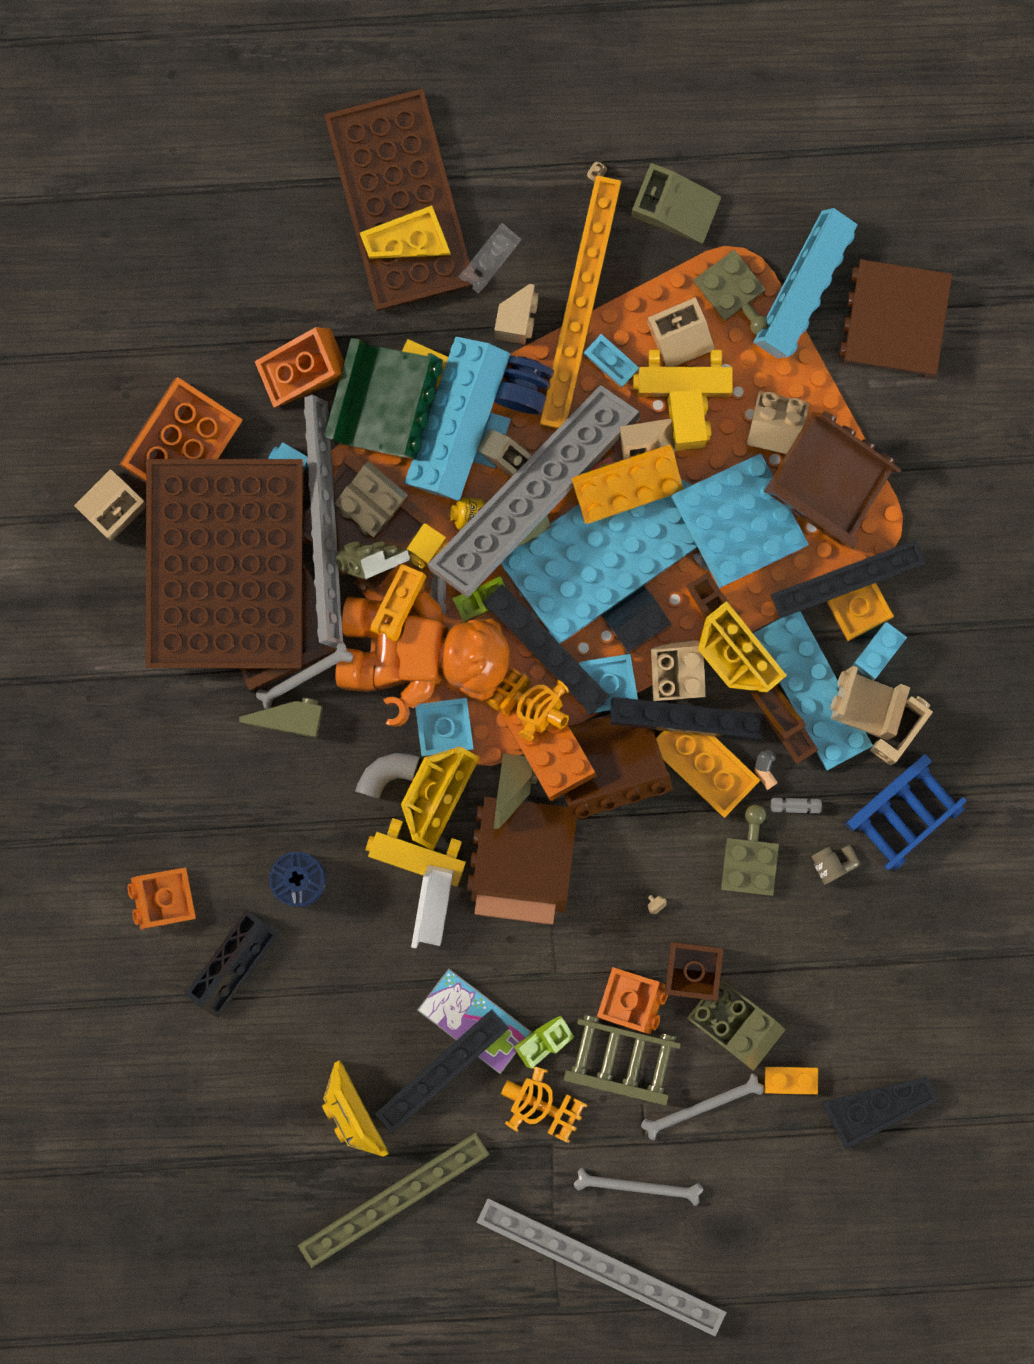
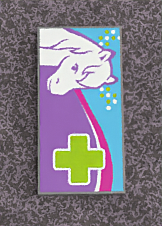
M450 969L446 971L417 1009V1011L455 1040L459 1039L486 1013L493 1009L507 1024L509 1029L478 1057L500 1074L517 1051L514 1046L532 1033Z

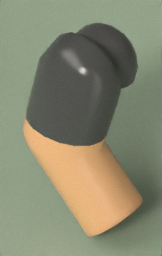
M772 750L760 752L755 765V773L767 790L778 783L770 772L772 762L776 760L775 753Z

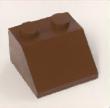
M671 941L665 995L718 1001L724 948Z

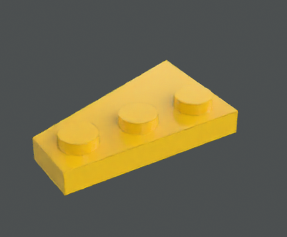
M432 206L360 232L369 259L451 255Z

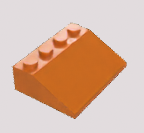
M177 377L165 392L119 465L146 482L147 459H218L241 424L242 419Z

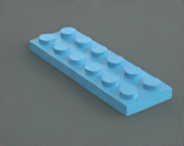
M801 612L781 618L753 633L787 675L779 684L791 706L807 725L805 730L818 749L816 753L826 771L873 746L866 732L831 719L833 710L830 709L835 695L838 696L840 686L837 685L838 680Z

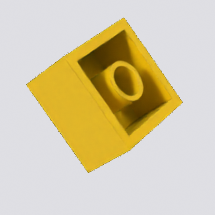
M701 388L670 392L668 408L672 421L674 451L705 448L706 442L710 440L711 436L710 421H705L704 417L708 411L707 396L702 395Z

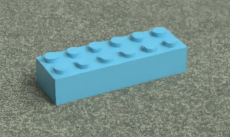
M455 337L428 414L429 420L421 438V449L417 453L416 460H412L405 484L426 493L457 501L460 500L511 353L489 343Z

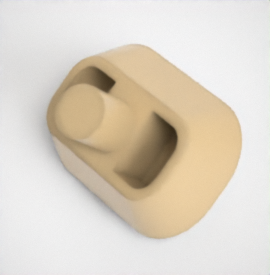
M599 161L594 162L587 173L588 178L595 182L596 175L603 177L607 167Z
M652 895L648 897L651 901L648 904L651 914H657L666 906L665 898L661 896L654 898Z

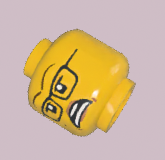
M461 497L456 505H452L450 519L455 521L458 530H461L485 505L484 500Z

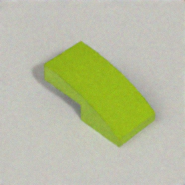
M501 576L479 586L469 597L461 594L453 598L463 622L491 611L484 601L501 584L506 587Z
M558 1016L529 1034L515 1045L514 1048L526 1067L532 1069L550 1052L556 1054L574 1038V1035L563 1018Z

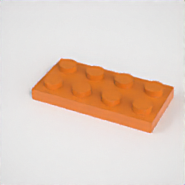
M517 707L513 708L507 716L502 714L503 719L550 801L597 776L568 724L563 729H559L549 723L543 732L534 731L533 741H527L519 736V732L524 730L525 726L522 725L516 713Z

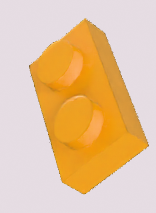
M765 1067V1093L818 1094V1068Z

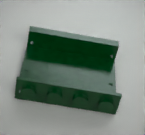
M351 338L324 438L337 444L416 460L417 453L422 446L421 438L423 431L428 424L430 405L435 398L437 380L442 373L443 360L432 353L424 356L372 346L362 340Z

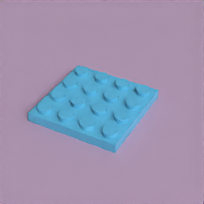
M761 453L671 496L719 589L809 545L792 511L764 492L773 475Z

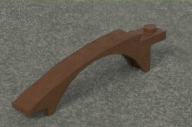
M709 572L686 585L705 619L723 603L728 602ZM777 685L768 692L748 690L795 764L818 751L805 730L807 725L791 706Z

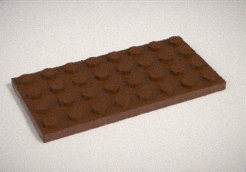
M423 88L324 114L376 312L476 286ZM426 207H433L451 255L369 259L360 232Z

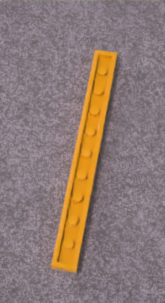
M598 175L595 178L552 368L554 375L550 379L551 385L550 389L547 390V399L540 426L558 429L569 416L621 180Z

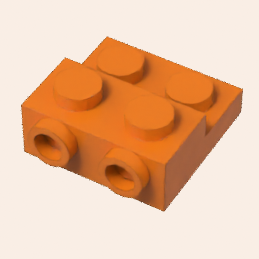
M186 867L131 878V883L128 884V894L130 899H135L136 909L133 910V920L136 925L140 924L141 930L196 919Z
M612 967L597 1018L651 1034V1031L656 1030L660 1022V1016L657 1015L659 1006L664 1005L668 995H665L666 984Z

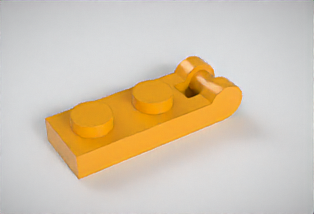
M403 564L400 565L371 624V632L378 635L383 633L388 639L393 641L399 638L401 627L426 579L424 573ZM387 617L393 618L390 625L385 623Z

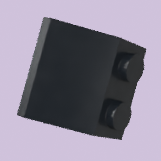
M645 586L601 615L626 654H631L671 628L672 625Z

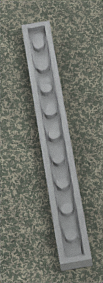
M310 395L304 397V415L306 418L305 437L308 451V486L310 489V512L312 517L311 535L314 550V585L317 600V634L319 643L337 648V643L343 642L339 570L335 560L337 556L331 441L324 438L329 420V409L327 401Z
M487 1198L477 1220V1223L713 1336H716L726 1315V1311L489 1198Z

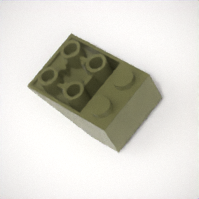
M651 163L633 206L631 217L703 244L721 196L674 171Z
M721 978L718 1001L702 999L687 1017L688 1020L753 1071L785 1031L776 1020Z

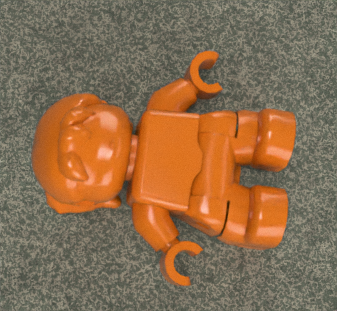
M424 582L412 605L419 617L407 615L401 627L399 638L393 641L388 639L383 633L378 635L371 632V624L382 601L348 596L344 604L342 616L343 634L348 637L372 638L370 652H363L358 649L346 648L347 651L352 652L353 659L349 663L340 661L336 664V685L344 690L370 692L377 690L376 688L382 690L410 683L401 693L402 697L400 699L387 697L383 700L389 706L397 704L399 707V715L394 719H388L385 723L392 727H399L405 724L410 715L409 707L413 709L431 697L435 684H439L442 681L443 673L446 678V687L457 689L471 698L484 701L493 696L496 687L502 682L508 669L510 649L506 637L502 633L501 625L492 618L480 621L470 620L468 623L455 624L448 632L447 625L443 623L442 608L427 592H424ZM387 617L385 623L390 625L393 618Z

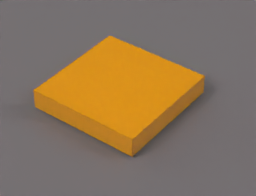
M876 583L826 601L847 641L894 617Z

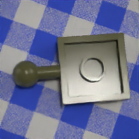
M735 250L731 251L693 280L695 286L724 322L742 310L751 321L750 328L755 335L762 329L766 330L769 327L767 317L759 316L750 304L762 295L766 289Z
M751 805L745 813L746 820L749 823L748 840L726 838L721 890L773 896L779 844L758 841L759 827L766 818V812L760 805Z

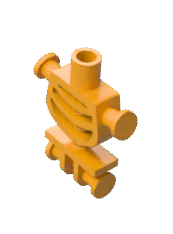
M511 668L509 676L502 680L503 688L496 687L494 696L486 701L492 708L496 710L501 709L502 713L506 716L518 702L516 713L522 725L525 726L524 730L519 732V736L527 741H533L535 730L543 732L549 723L559 729H563L569 720L568 715L559 711L563 706L559 697L563 693L569 692V689L563 682L558 680L556 682L557 686L553 690L543 684L528 689L531 685L529 677L525 674L522 675L514 668Z
M534 1066L532 1068L535 1069L532 1079L526 1078L522 1087L507 1080L501 1095L515 1102L511 1108V1112L514 1115L505 1124L518 1132L517 1128L523 1120L529 1124H536L546 1115H549L554 1120L548 1133L552 1135L559 1123L563 1126L555 1137L569 1143L570 1140L568 1138L572 1130H576V1127L573 1126L575 1118L581 1120L580 1113L583 1107H587V1104L573 1098L574 1104L569 1111L565 1108L571 1096L566 1094L560 1108L552 1106V1089L549 1085L542 1082L544 1073H547L548 1070ZM533 1084L538 1085L537 1098L532 1095ZM542 1087L548 1092V1103L541 1100ZM527 1105L532 1106L527 1113H520ZM536 1109L543 1112L536 1119L527 1118L530 1115H532ZM563 1112L570 1115L567 1122L560 1119Z

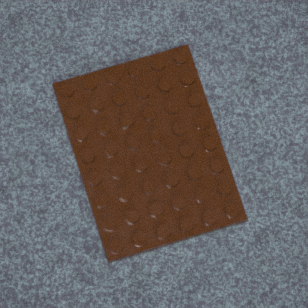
M303 459L146 460V668H303Z

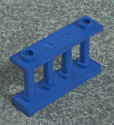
M926 754L922 755L845 823L851 832L856 828L859 831L863 830L889 860L883 866L886 871L891 867L894 871L906 862L904 856L949 816L954 819L965 810L962 805L966 802V799L962 797L955 802L929 773L930 769L927 766L932 761ZM914 777L918 780L921 779L948 809L939 818L935 819L910 791L908 782ZM895 794L898 797L902 796L927 824L928 827L917 837L890 807L891 803L888 800ZM875 811L879 814L882 813L909 843L898 854L870 824L872 821L869 817Z

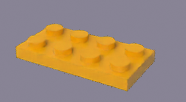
M670 444L571 478L585 524L671 496L683 490L676 459Z
M663 731L656 738L663 761L723 818L760 781L715 736Z

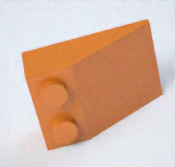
M315 327L256 360L255 364L274 408H277L338 382L344 366V359L331 328Z

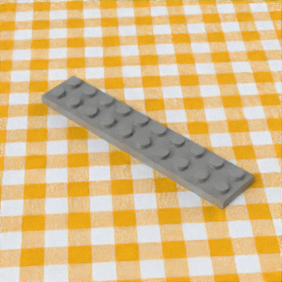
M600 385L429 562V569L463 595L469 597L574 487L571 478L587 473L621 438L620 426L633 425L640 418V412Z

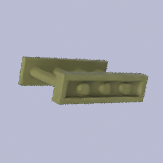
M584 1015V1020L578 1019L577 1024L584 1025L585 1027L576 1064L572 1066L571 1071H565L564 1081L662 1105L667 1104L669 1095L663 1093L664 1088H662L671 1047L680 1049L681 1044L675 1042L676 1037L661 1034L660 1038L606 1026L599 1024L600 1018ZM595 1028L610 1032L601 1073L598 1072L597 1077L587 1075V1069H585ZM620 1034L636 1038L626 1079L623 1078L622 1083L612 1081L613 1076H611ZM646 1041L661 1044L652 1085L648 1086V1090L639 1088V1082H636Z

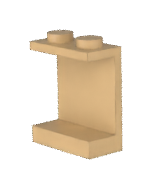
M852 666L845 672L843 671L837 683L840 686L838 696L835 695L830 709L833 710L831 719L885 740L896 736L910 687L900 684L892 688L856 674L858 667Z
M911 696L906 700L905 707L918 715L919 718L897 749L890 746L884 740L879 739L869 750L890 766L898 761L933 713V711L928 709L930 704L919 696L916 699Z

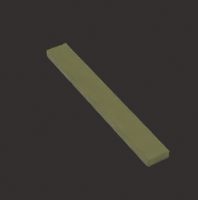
M475 1132L303 1241L298 1247L312 1268L490 1154Z

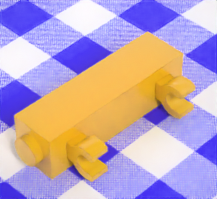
M649 350V367H639L638 374H633V390H638V397H669L670 392L700 388L702 395L707 397H731L733 393L732 367H722V350H711V367H659L660 350Z
M392 818L387 835L376 832L375 837H369L365 849L369 851V858L424 876L428 865L454 870L451 885L458 888L466 862L456 859L462 841L452 838L447 854L444 855L399 840L397 838L403 822Z

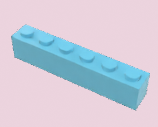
M835 208L823 210L820 213L767 315L769 327L766 330L762 329L757 334L753 343L777 359L789 357L795 352L798 346L797 341L800 335L807 329L809 325L808 319L812 312L818 308L822 292L830 285L834 269L842 262L844 257L842 254L846 246L853 241L855 237L854 231L858 224Z

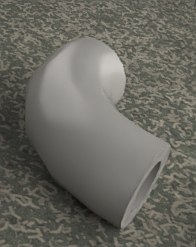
M393 753L378 758L364 770L357 783L355 792L380 799L385 785L395 779L413 781L420 756Z

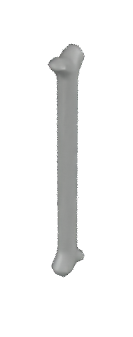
M340 641L337 643L335 653L268 691L257 690L256 698L263 702L265 709H269L272 706L273 699L340 661L351 662L353 654L347 651L345 643Z
M752 1073L749 1081L744 1085L656 1121L644 1119L641 1127L648 1131L649 1139L655 1140L656 1134L664 1128L747 1094L755 1093L761 1095L765 1087L758 1083L757 1075Z
M583 1168L578 1170L579 1178L574 1182V1187L579 1191L591 1186L682 1197L689 1199L694 1206L698 1205V1196L703 1192V1187L699 1183L692 1187H679L588 1175Z

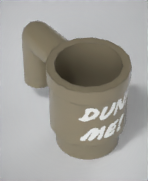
M851 845L841 849L847 859L842 864L836 853L832 852L830 846L811 856L815 862L813 865L824 885L859 866V859Z

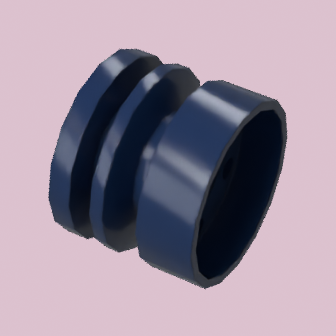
M510 356L503 374V378L508 381H501L494 403L522 413L542 415L547 397L537 391V389H550L551 384L545 379H552L554 370L530 358Z
M299 851L289 852L279 857L273 864L269 875L270 888L275 897L282 903L297 908L306 907L318 901L324 893L327 883L326 873L321 863L311 855ZM295 872L298 875L304 876V879L300 881V886L290 882V879L294 878L293 873Z

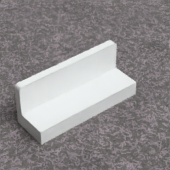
M428 865L423 876L411 948H417L419 942L440 946L454 870Z

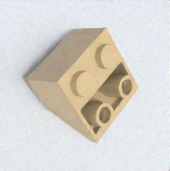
M528 284L499 304L494 330L495 340L525 345L526 338H532L534 318H530L531 313L536 314L539 294L534 293L533 284Z
M696 297L648 317L647 325L658 350H660L666 367L679 366L711 352V350H715L707 322Z
M759 391L747 445L787 454L806 423L809 402L798 398L780 396L773 392Z
M671 419L620 426L623 460L669 444L675 456Z
M110 469L74 506L112 542L146 508V503Z
M698 640L670 642L651 649L654 701L706 697L704 657L698 651L700 643Z

